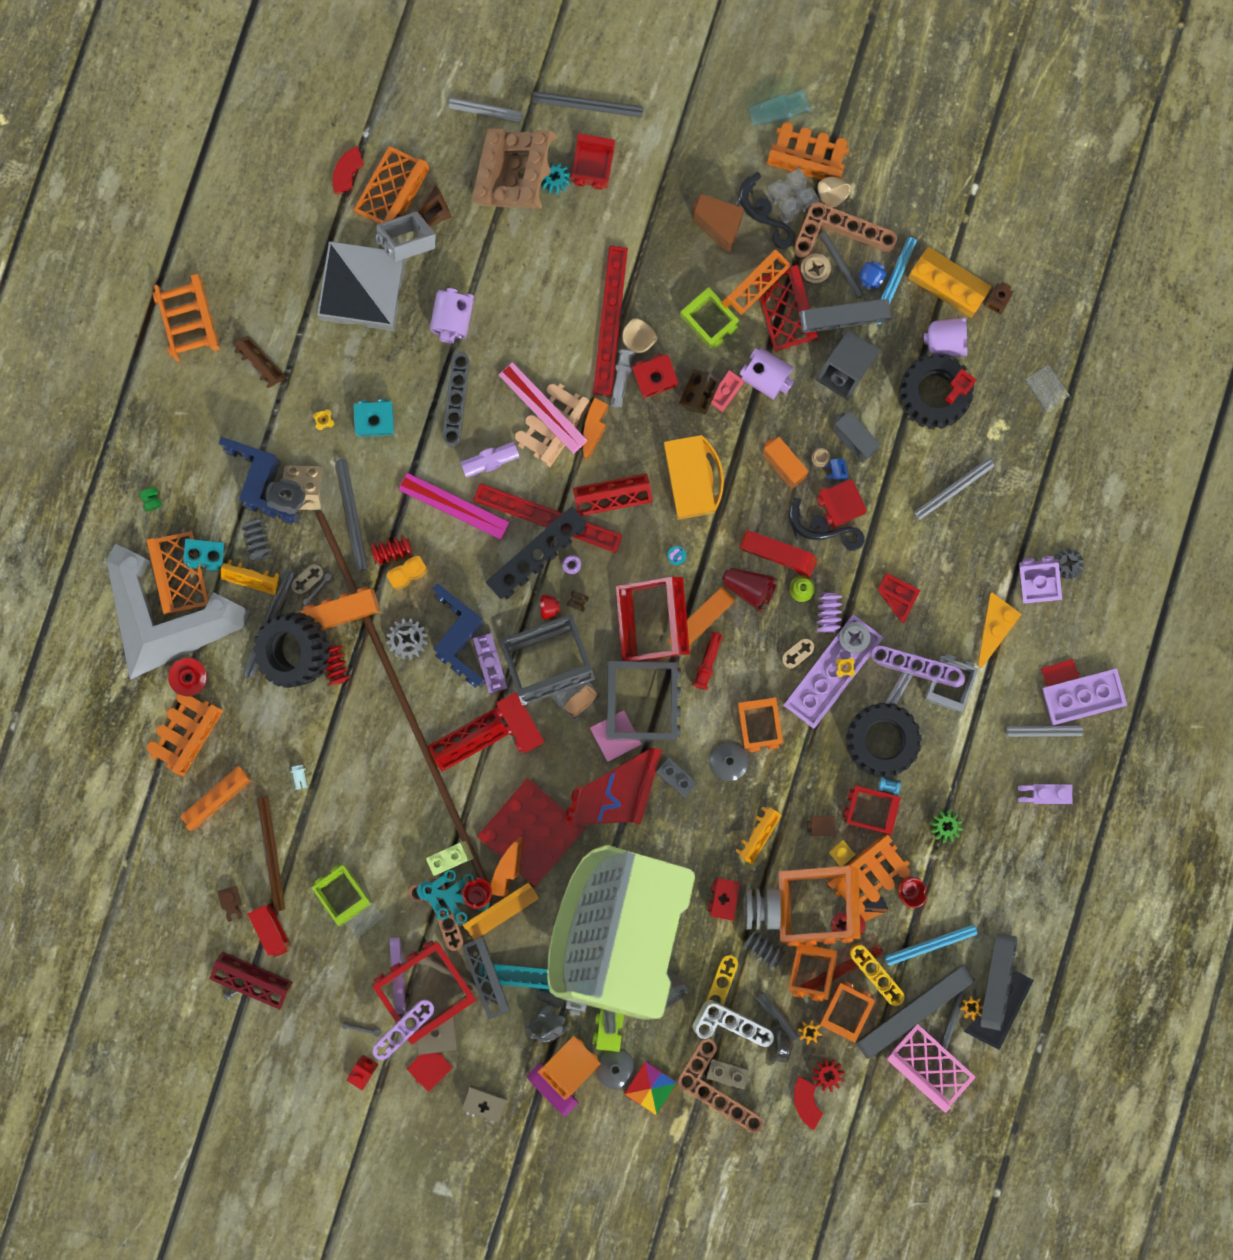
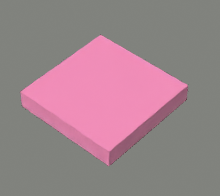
M624 710L615 714V732L636 733ZM606 720L590 728L607 762L642 745L640 741L606 740Z

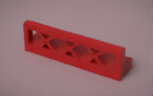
M647 473L573 488L576 508L580 516L653 502ZM647 490L648 497L638 498L636 496L639 492ZM620 495H627L629 497L624 502L617 500ZM607 498L610 500L607 505L602 506L599 504L601 499ZM589 502L592 504L588 509H580V503Z
M494 708L428 745V748L436 764L443 772L509 735ZM495 716V721L489 724L486 723L488 719ZM478 727L477 731L469 733L472 728ZM456 737H461L456 743L453 742ZM444 746L443 750L435 753V749Z

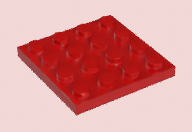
M527 778L477 837L501 858L519 837H523L519 874L536 887L586 828L583 825L574 826L567 824V819H565L566 811Z

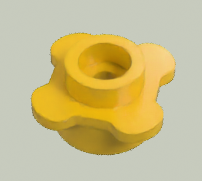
M329 409L314 413L313 418L316 420V428L318 430L334 426V421L331 418L332 412Z
M850 657L844 660L838 658L835 663L838 668L836 674L838 677L843 675L852 677L855 675L853 665L855 661L853 658Z

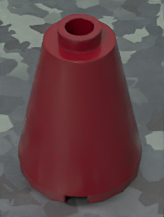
M737 568L726 570L722 576L723 584L760 613L765 610L763 608L764 603L769 604L777 586L774 582L778 581L774 576Z

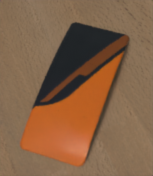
M880 897L877 902L865 904V911L860 916L867 921L889 911L884 898Z

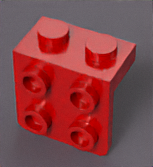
M851 479L829 489L819 490L817 493L818 504L824 508L826 512L824 514L825 519L829 525H832V528L865 515L867 512L856 485Z

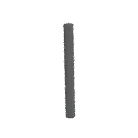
M826 231L820 233V238L858 299L864 296L863 291Z
M963 991L957 994L941 1042V1046L946 1050L948 1049L960 1008L966 995ZM936 1059L934 1065L939 1066L938 1059Z

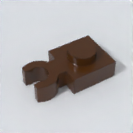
M233 886L218 890L222 910L228 909L226 914L227 921H232V913H236L238 919H242V913L237 909L238 905H242L238 887Z

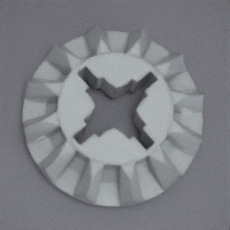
M849 623L842 628L839 634L840 644L850 653H859L869 645L870 633L861 623ZM860 631L861 633L858 636L859 642L854 641L849 644L851 639L849 633L855 635Z

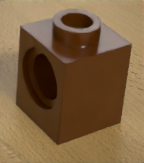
M811 816L810 820H807V832H811V836L836 835L835 816Z

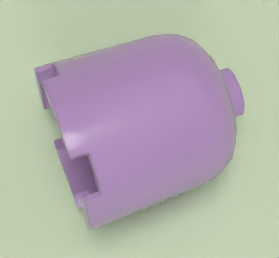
M966 318L937 320L930 324L928 333H924V345H928L929 351L932 354L938 353L939 356H943V354L967 356Z

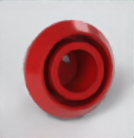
M544 594L540 598L541 618L548 620L560 612V601H556V597Z

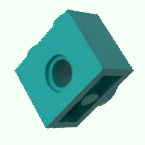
M379 399L375 403H370L369 400L358 401V404H354L355 435L357 437L395 435L394 405L392 401ZM372 418H379L377 425H370Z

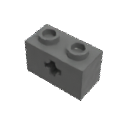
M670 758L656 771V774L683 798L698 784Z

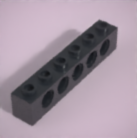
M571 506L489 578L486 584L501 600L504 598L506 600L515 593L514 589L518 585L522 587L530 580L528 576L533 572L536 575L544 568L542 564L545 561H552L558 555L557 551L561 547L563 549L567 548L573 542L571 538L576 534L579 537L587 530L585 527L587 522ZM570 524L572 526L571 533L563 534L562 526ZM551 536L556 537L558 540L555 547H549L547 544V540ZM536 549L543 551V557L540 560H536L533 557V552ZM527 562L529 565L528 571L520 572L519 564ZM508 574L514 576V583L512 585H506L504 582V578Z

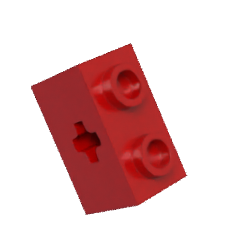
M717 878L716 881L712 882L711 893H714L713 901L709 900L707 912H710L711 917L734 921L741 882ZM723 893H726V897L729 898V900L725 901L723 905L721 904V901L718 900V897L722 896Z

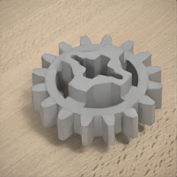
M402 619V624L396 621V627L389 628L392 633L386 635L391 638L386 642L387 645H392L389 651H396L395 657L401 654L402 660H405L406 656L413 660L414 654L420 657L418 652H425L422 646L428 645V642L424 641L428 634L422 633L425 628H419L420 622L418 621L413 624V619H410L408 623H406L405 619ZM403 627H411L407 631L400 630ZM417 631H418L419 636H420V642H419V643L416 641V638H415V635L417 634ZM400 635H403V636H406V637H408L409 635H411V636H410V639L412 640V642H413L414 644H412L411 642H410V643H409V642H406V643L404 644L405 640H404L403 637L400 636ZM395 636L399 638L398 647L395 644ZM407 648H415L413 651L404 652Z

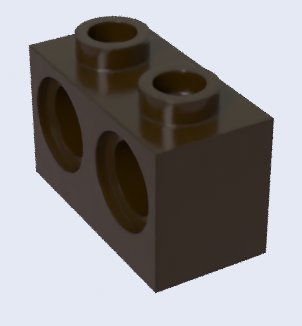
M694 369L679 404L691 412L706 415L721 380L710 372Z

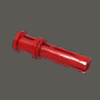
M711 632L702 663L697 667L696 670L698 672L695 681L691 684L693 687L708 690L707 684L710 675H713L712 667L723 637L722 634Z

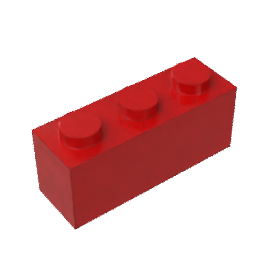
M517 692L496 703L498 707L495 710L500 719L505 718L507 724L504 726L509 735L514 734L517 740L514 744L519 752L523 751L526 754L545 743L525 706H522Z

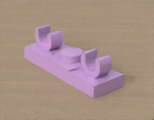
M492 633L473 638L489 694L507 689Z

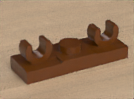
M249 336L239 338L235 344L238 347L235 349V353L243 351L244 356L241 360L249 359L253 367L263 373L260 380H269L267 388L273 387L276 383L282 382L286 378L282 371Z

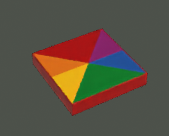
M645 1061L624 1095L657 1116L678 1082Z

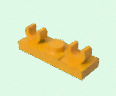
M231 559L227 564L223 563L221 567V580L272 595L276 594L278 589V573L275 574V577H269L268 570L262 575L254 570L242 568L241 562L237 567L232 566Z
M761 807V810L765 812L764 817H755L760 821V824L753 829L749 842L741 841L745 845V849L743 851L736 849L740 858L751 865L755 862L782 816L770 807L769 809Z

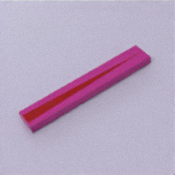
M406 473L398 489L500 540L509 525L508 521L409 473Z

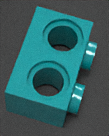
M185 539L183 565H187V568L198 569V566L206 567V570L217 571L218 568L222 567L224 543ZM195 550L199 553V557L192 559L188 556V553ZM214 552L219 558L216 561H211L208 558V554Z

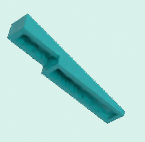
M479 963L478 975L484 977L486 973L485 966ZM494 964L501 985L549 989L547 979L548 968Z

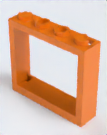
M840 866L779 871L781 902L780 942L787 943V946H799V943L817 945V942L823 941V944H835L836 940H841L842 943L853 942V939H860L858 868ZM846 877L847 931L792 935L791 881Z

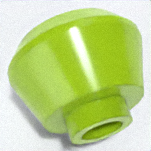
M798 576L791 581L789 592L796 601L805 602L813 597L815 585L810 578Z

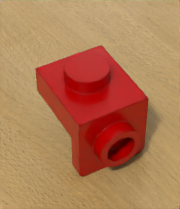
M362 1055L346 1081L363 1091L377 1069L378 1063Z

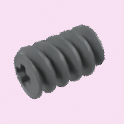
M264 518L247 521L242 526V530L246 531L243 536L249 538L245 541V544L250 545L247 548V552L252 553L248 556L250 560H262L273 556L267 554L272 548L265 546L270 543V540H264L268 533L262 532L267 527L260 525L265 520Z
M754 929L744 942L742 950L749 947V955L756 952L755 959L757 960L762 957V965L769 962L768 969L773 966L776 967L785 956L786 951L779 954L780 947L777 946L773 949L774 942L767 944L768 938L760 939L762 933L758 932L754 935Z

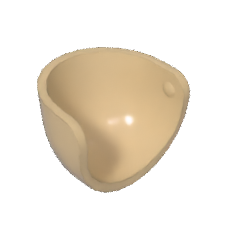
M827 177L818 183V193L824 205L832 208L840 205L851 191L850 184L838 177Z
M633 318L623 331L625 346L635 353L647 351L658 340L655 331L639 318Z

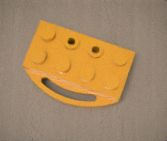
M702 435L664 442L677 520L714 514L722 497L724 476L721 462L712 445ZM707 453L712 455L719 473V493L717 495L713 494L714 477L712 467L706 457Z

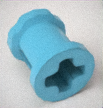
M881 777L878 791L898 796L901 780L893 781Z

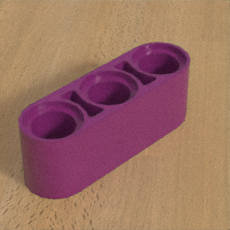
M539 1063L526 1077L566 1117L579 1102L573 1095L564 1100L538 1073L543 1066L542 1063Z

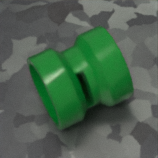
M156 487L148 488L138 493L140 499L143 500L145 512L154 511L163 506L162 501L158 499Z

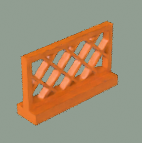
M389 146L353 211L377 224L404 216L430 170L429 165L420 158L418 160ZM391 153L398 155L399 161L389 164L388 159ZM410 161L415 163L412 170L405 172L403 164ZM401 165L403 173L393 176L391 168ZM388 169L390 177L380 180V173ZM404 177V185L396 188L394 180ZM392 181L394 189L384 192L382 184ZM379 186L381 194L371 196V189ZM395 193L396 200L393 203L387 204L385 196ZM383 197L385 205L375 208L373 200ZM371 203L372 210L366 212L360 210L363 204ZM386 209L387 216L384 221L378 219L376 212Z
M192 531L157 539H147L164 616L205 607L208 604L201 567L198 566L196 572L183 565L184 555L180 561L170 556L175 547L184 551V548L178 545L181 538L190 537V539L194 540ZM168 541L173 547L167 554L160 549L159 543ZM193 550V554L191 552L188 553L194 559L198 558L197 551ZM168 558L178 563L173 572L165 569L164 564ZM180 565L189 570L184 580L174 574ZM191 572L199 576V582L196 586L186 582ZM172 576L182 582L176 591L170 588L168 584ZM184 584L193 588L188 598L179 593ZM195 591L203 595L204 602L196 604L190 599ZM176 595L186 600L182 607L174 608L173 600Z

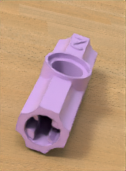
M510 442L496 449H486L480 452L479 455L460 463L466 478L483 471L495 470L501 467L502 464L520 457L514 442Z

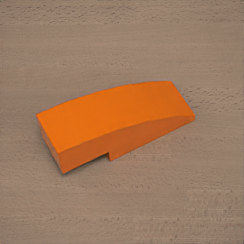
M594 398L590 406L583 436L587 439V442L583 445L584 459L588 461L606 429V425L601 423V420L608 410V404L597 398Z
M519 837L501 858L491 882L492 895L504 897L510 891L511 879L514 880L519 875L523 837Z

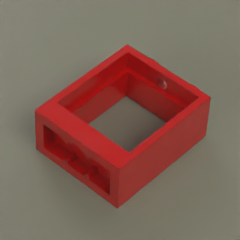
M854 786L853 789H850L847 800H850L849 808L845 807L843 819H846L845 824L892 835L901 797L860 786ZM858 792L890 800L883 828L852 820Z
M271 904L264 905L247 914L267 956L273 955L275 958L288 952L287 948L291 944Z

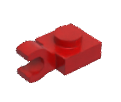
M961 369L949 386L954 389L945 400L952 404L959 394L965 397L977 379Z

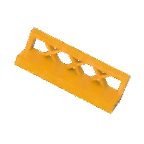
M528 882L463 924V926L475 941V939L483 936L540 898L530 882Z

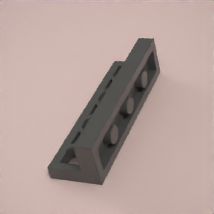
M484 937L464 944L462 948L488 1019L509 1012L510 1008ZM476 944L480 952L477 959L470 956L467 949ZM478 962L485 966L486 973L484 977L476 974L475 968ZM478 977L482 979L481 984L479 983ZM484 981L491 983L493 988L491 995L483 993L482 985ZM491 999L497 1001L500 1007V1011L492 1014L488 1007Z

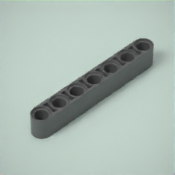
M964 964L958 966L856 1042L857 1046L867 1059L873 1057L975 981L974 977Z

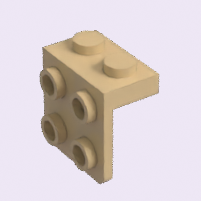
M285 466L283 479L297 482L301 486V490L305 492L304 504L300 510H321L320 487L322 467Z

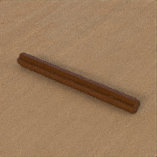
M268 797L258 798V806L274 910L278 912L285 910V902Z

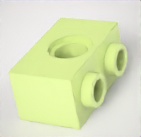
M466 841L426 858L433 876L474 859Z

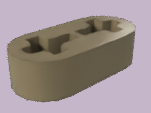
M316 564L310 565L293 580V591L298 595L308 593L323 579V569ZM319 569V577L316 578L314 576L309 580L308 578L312 575L311 570ZM305 580L308 581L304 584L305 589L303 591L301 589H296L298 587V582L303 583Z

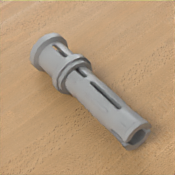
M619 349L620 357L618 365L615 367L617 376L610 403L611 407L622 408L627 378L632 372V359L636 354L633 351Z

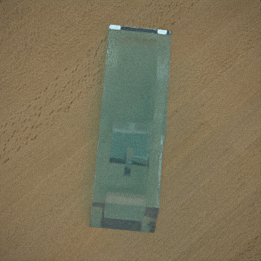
M800 90L790 95H781L750 107L749 111L753 125L759 126L809 112L811 107L807 93L804 90Z

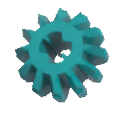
M551 162L550 174L544 177L541 182L543 184L542 189H548V194L555 190L556 195H559V189L565 192V186H570L568 179H570L571 174L567 173V167L562 168L561 163L555 167L554 162ZM555 176H558V179H555V181H552V178H555Z

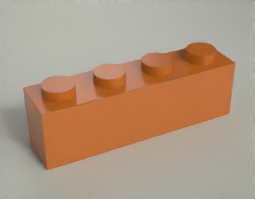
M368 587L357 589V593L352 595L350 593L341 594L337 600L332 601V598L323 600L321 605L315 607L314 604L304 606L303 611H300V613H305L306 616L310 615L315 619L314 622H319L322 625V631L381 612L375 591L368 589Z

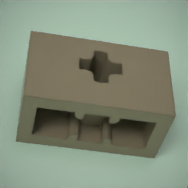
M712 1058L706 1078L744 1090L750 1070Z
M471 1085L462 1110L466 1111L465 1114L470 1117L476 1118L478 1115L484 1117V1121L490 1124L499 1123L508 1098ZM484 1101H486L487 1106L490 1107L486 1108L485 1111L482 1110V1106L479 1105V1103L482 1104Z

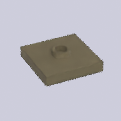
M440 1012L433 1013L424 1023L435 1017ZM417 1015V1017L421 1021L423 1018H421L420 1015ZM454 1016L417 1041L418 1055L457 1050Z

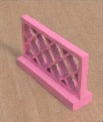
M918 1024L885 1057L945 1113L976 1078ZM917 1030L923 1034L924 1043H913L912 1035ZM926 1038H928L932 1043H927ZM927 1045H935L938 1048V1056L927 1057ZM903 1046H910L911 1057L902 1058L897 1052ZM913 1046H924V1057H913ZM927 1059H938L939 1070L928 1071ZM941 1059H951L953 1070H942ZM914 1060H925V1071H916L914 1069ZM953 1072L954 1084H943L942 1073ZM956 1072H965L969 1078L964 1083H956ZM928 1073H939L940 1084H931ZM954 1086V1095L948 1100L943 1095V1087Z

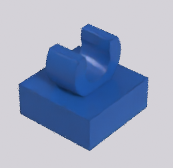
M833 459L830 460L831 464L825 465V468H832V474L826 475L827 478L848 479L845 460Z

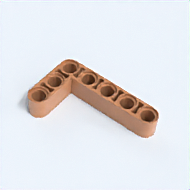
M814 203L811 205L794 247V253L799 258L807 257L811 253L821 227L885 252L891 251L894 248L897 237L891 230L822 203ZM819 210L822 215L816 217L812 214V211ZM831 217H836V218H838V219H839V223L833 224V223L830 221V218H831ZM854 224L857 229L851 231L847 225ZM812 227L815 233L808 234L805 229ZM872 231L874 233V237H867L865 235V232ZM883 238L891 239L892 243L889 245L885 244ZM804 244L808 247V250L801 251L798 246Z
M711 1038L702 1039L678 1077L679 1086L752 1133L760 1131L763 1121L757 1113L700 1078L716 1052V1044ZM705 1042L713 1044L710 1052L702 1050V1045ZM700 1059L703 1065L701 1068L695 1069L692 1067V1061ZM684 1076L692 1078V1083L689 1086L682 1084L681 1080ZM700 1087H708L709 1093L706 1096L699 1095L698 1090ZM717 1097H724L726 1099L723 1106L715 1105ZM735 1107L742 1109V1114L739 1117H734L731 1113ZM751 1118L759 1120L757 1127L752 1128L748 1125Z

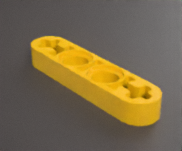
M860 943L852 945L849 955L891 1005H901L904 1001V994L864 945ZM856 949L862 950L861 953L866 958L864 961L856 955ZM870 962L876 965L873 972L866 971V965ZM881 977L888 979V983L884 987L878 986V980ZM890 988L895 994H898V1000L892 999V995L888 992Z
M726 955L721 959L706 1001L710 1000L711 996L718 995L721 998L720 1004L724 1005L738 968V961L734 956ZM729 958L733 959L732 963L735 964L734 967H730L728 973H732L731 977L725 973H720L721 969L725 971L726 965L724 961H728ZM722 976L728 980V984L724 988L717 985V979Z

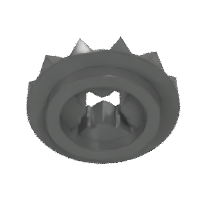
M1063 549L1054 557V559H1058L1060 577L1064 579L1076 578L1084 569V560L1081 554L1074 549ZM1067 557L1070 561H1076V563H1074L1071 566V571L1068 566H1061L1062 564L1067 562Z

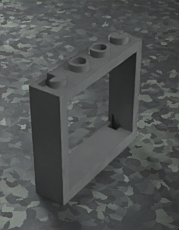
M572 614L499 640L522 706L595 680ZM572 631L584 666L522 688L510 652Z
M608 661L606 740L676 741L677 737H680L681 726L677 725V717L681 716V706H677V698H681V687H677V679H681V668H678L677 662ZM616 668L671 670L670 733L615 732Z

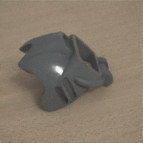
M546 1004L538 1012L535 1019L526 1026V1030L530 1033L531 1039L536 1038L541 1042L550 1043L566 1033L570 1026L563 1027L566 1017L555 1015L552 1013V1006ZM536 1028H541L544 1034L539 1035Z

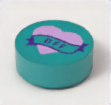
M680 546L670 548L667 554L668 561L675 566L683 564L686 560L684 548Z

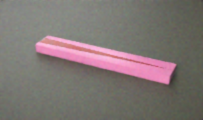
M513 362L499 374L501 379L573 454L587 442V439Z

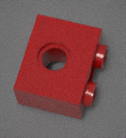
M658 354L652 357L653 360L648 362L642 360L635 363V366L632 367L642 399L678 386L679 382L668 354ZM657 374L661 377V380L653 382L651 376Z

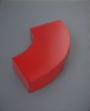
M357 146L348 150L335 166L333 172L335 195L353 189V176L364 165Z
M798 1076L794 1087L795 1107L802 1121L814 1130L823 1115V1112L817 1108L814 1102L816 1086Z

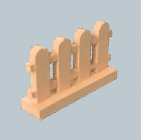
M550 384L547 387V392L551 396L549 401L554 404L558 400L567 407L564 411L558 410L577 428L589 411L591 402L585 397L579 400L580 395L578 394L574 396L563 390L564 385L559 384V386ZM530 415L526 418V424L530 427L527 433L518 431L515 434V439L519 443L518 447L523 449L525 446L535 453V458L539 459L541 456V461L546 466L551 467L565 445L539 417ZM535 431L546 437L542 443L532 437Z

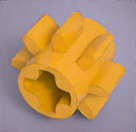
M970 996L969 1001L963 1000L965 1007L960 1008V1010L966 1011L965 1019L971 1016L972 1020L975 1021L976 1016L982 1017L980 1011L983 1010L984 1006H979L980 998L974 1001L973 997ZM976 1004L977 1011H971L969 1013L970 1009L968 1008V1006H974Z
M810 1020L809 1024L802 1021L803 1028L797 1029L799 1032H802L799 1039L806 1038V1044H809L810 1040L817 1043V1035L822 1036L817 1031L820 1025L813 1026V1020ZM808 1027L810 1029L814 1028L813 1036L811 1037L809 1035L805 1036Z

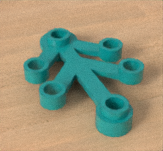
M447 870L443 873V876L434 882L424 881L420 883L417 888V894L422 900L429 901L439 920L447 919L449 916L448 910L442 908L437 898H442L453 914L454 921L457 924H463L467 921V915L459 910L455 902L464 904L465 902L462 895L456 892L465 887L467 884L465 882L466 877H469L470 881H473L474 877L471 874H466L462 876L460 881L445 891L439 890L437 888L445 882H451L456 878V873L453 870ZM448 872L452 874L451 879L447 878ZM426 887H428V888L430 889V893H429V894H426V893H425V888H426ZM489 903L485 907L475 910L478 912L485 911L488 909ZM441 910L445 913L444 917L440 916ZM459 915L463 916L462 922L458 920Z

